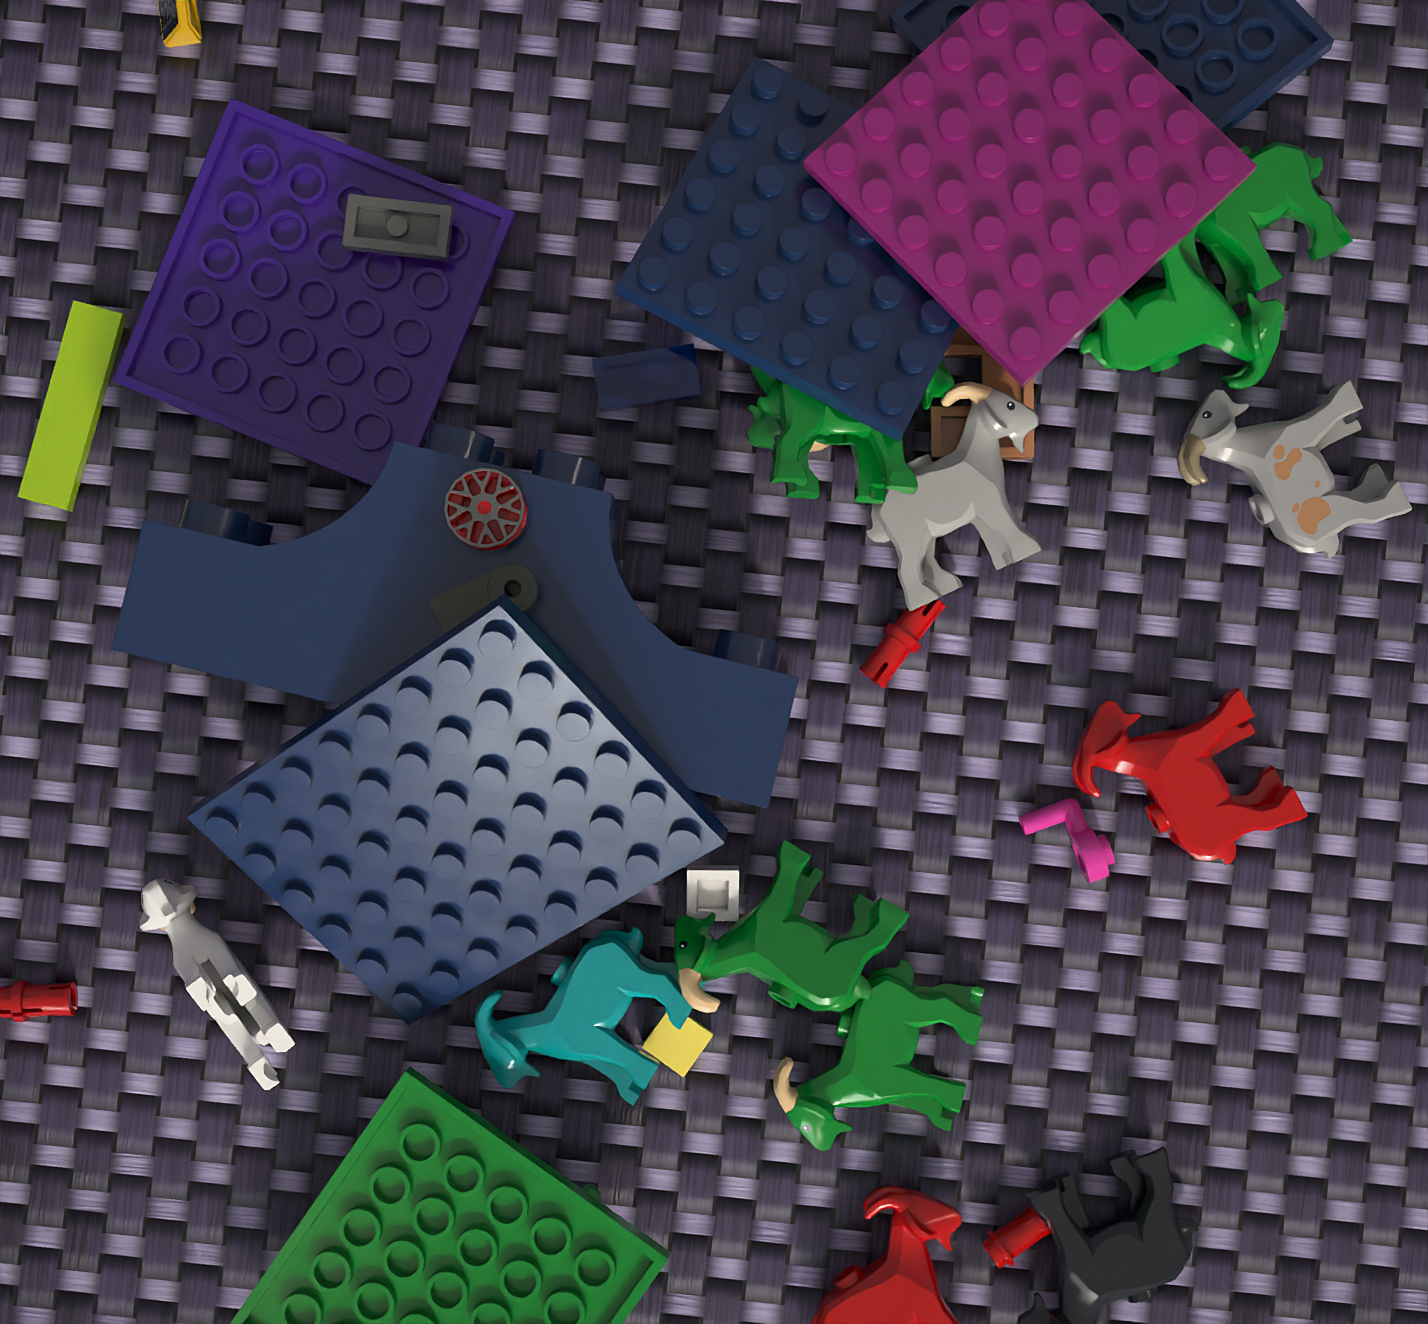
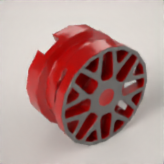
M478 468L465 472L453 482L446 495L444 512L448 526L462 542L476 550L496 551L506 548L517 537H520L527 524L528 508L524 494L511 477L497 469Z

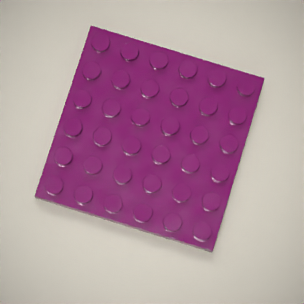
M978 0L804 160V169L1022 387L1243 184L1257 167L1242 150L1085 0Z

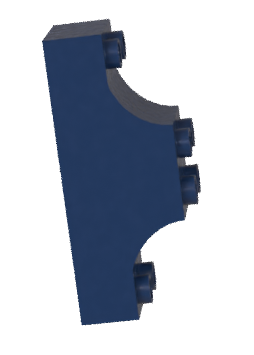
M431 423L425 448L394 441L389 459L369 492L342 517L306 536L269 545L273 526L251 520V515L189 499H186L179 527L148 519L143 520L111 650L341 705L444 635L428 599L508 564L522 565L531 571L540 589L538 603L526 616L690 790L768 809L799 677L776 672L783 644L750 634L719 629L713 655L710 656L681 648L655 627L636 605L627 588L619 554V532L622 515L613 493L604 491L606 478L599 475L601 465L594 461L559 451L537 449L532 473L530 474L503 467L505 454L493 449L495 439L468 429ZM478 468L497 469L511 477L524 494L528 508L527 524L520 537H517L506 548L496 551L476 550L462 542L448 526L444 512L446 495L453 482L465 472Z

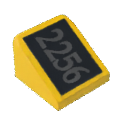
M158 0L164 45L166 47L201 43L202 33L197 0Z

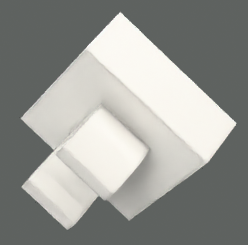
M687 865V915L700 920L708 917L713 912L716 914L715 921L739 920V866Z

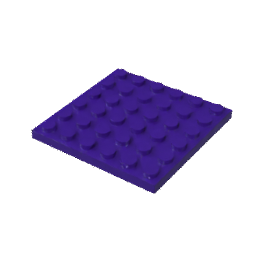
M230 98L113 382L372 487L389 459L394 441L423 447L430 425L434 420L517 218L516 213ZM348 194L452 206L454 218L448 262L345 250L342 242Z

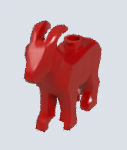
M1234 687L1222 696L1217 709L1188 727L1157 731L1132 738L1128 737L1127 728L1141 717L1140 713H1125L1114 700H1105L1098 705L1092 718L1083 730L1071 764L1074 783L1083 793L1096 798L1100 797L1102 793L1093 780V767L1138 778L1151 804L1145 806V812L1153 827L1159 834L1166 831L1174 844L1184 849L1196 860L1212 861L1222 859L1224 865H1228L1236 857L1235 841L1244 834L1255 830L1271 831L1308 816L1294 788L1289 785L1284 786L1272 765H1268L1258 774L1252 790L1244 795H1230L1229 786L1212 758L1222 750L1256 733L1248 721L1255 715L1243 692L1237 687Z
M886 1185L874 1189L865 1198L863 1204L865 1219L869 1220L881 1210L893 1208L886 1252L862 1269L858 1264H853L841 1271L832 1281L835 1287L824 1294L810 1324H961L941 1295L936 1270L926 1245L927 1241L935 1238L948 1251L952 1250L950 1236L962 1223L961 1213L954 1206L944 1203L924 1192L894 1185Z

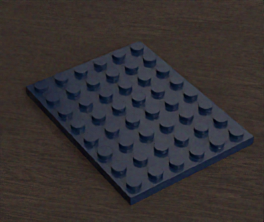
M505 593L194 804L186 817L408 1025L723 845L728 831Z

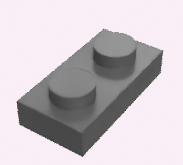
M348 194L342 246L345 250L448 262L454 209L450 205Z

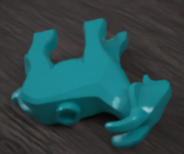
M633 926L632 930L628 933L620 930H604L584 944L575 960L568 955L564 957L550 981L559 988L544 1009L529 1014L495 1020L492 1017L493 1009L497 1001L502 997L503 991L496 989L487 994L477 1006L474 1022L483 1055L498 1084L504 1089H512L524 1076L540 1077L541 1073L536 1067L528 1063L526 1059L530 1050L557 1059L583 1062L592 1066L610 1078L616 1084L620 1096L633 1106L641 1091L647 1087L660 1061L625 1042L614 1030L631 1005L633 997L655 998L665 1006L672 1025L679 1030L681 1029L693 1008L682 996L675 964L655 962L640 954L644 945L643 934L636 926ZM706 982L701 983L700 987L703 988Z

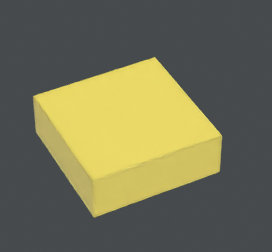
M665 1012L642 1044V1048L684 1078L714 1033L690 1015L679 1030L672 1025L667 1012Z

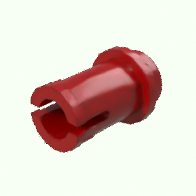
M1029 1205L1026 1207V1210L995 1232L991 1229L986 1232L988 1238L982 1241L981 1244L999 1269L1006 1264L1012 1267L1015 1265L1013 1261L1015 1257L1044 1236H1048L1050 1231L1038 1213Z

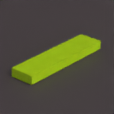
M73 300L17 497L66 511H73L126 324L127 316L123 313Z

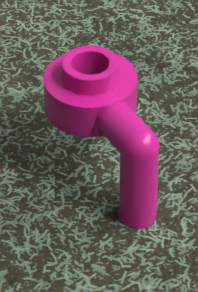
M1068 798L1018 816L1024 835L1065 822L1076 861L1086 882L1092 883L1109 876L1108 865L1115 863L1111 846L1104 834L1096 836L1092 828H1089L1080 804L1075 799Z

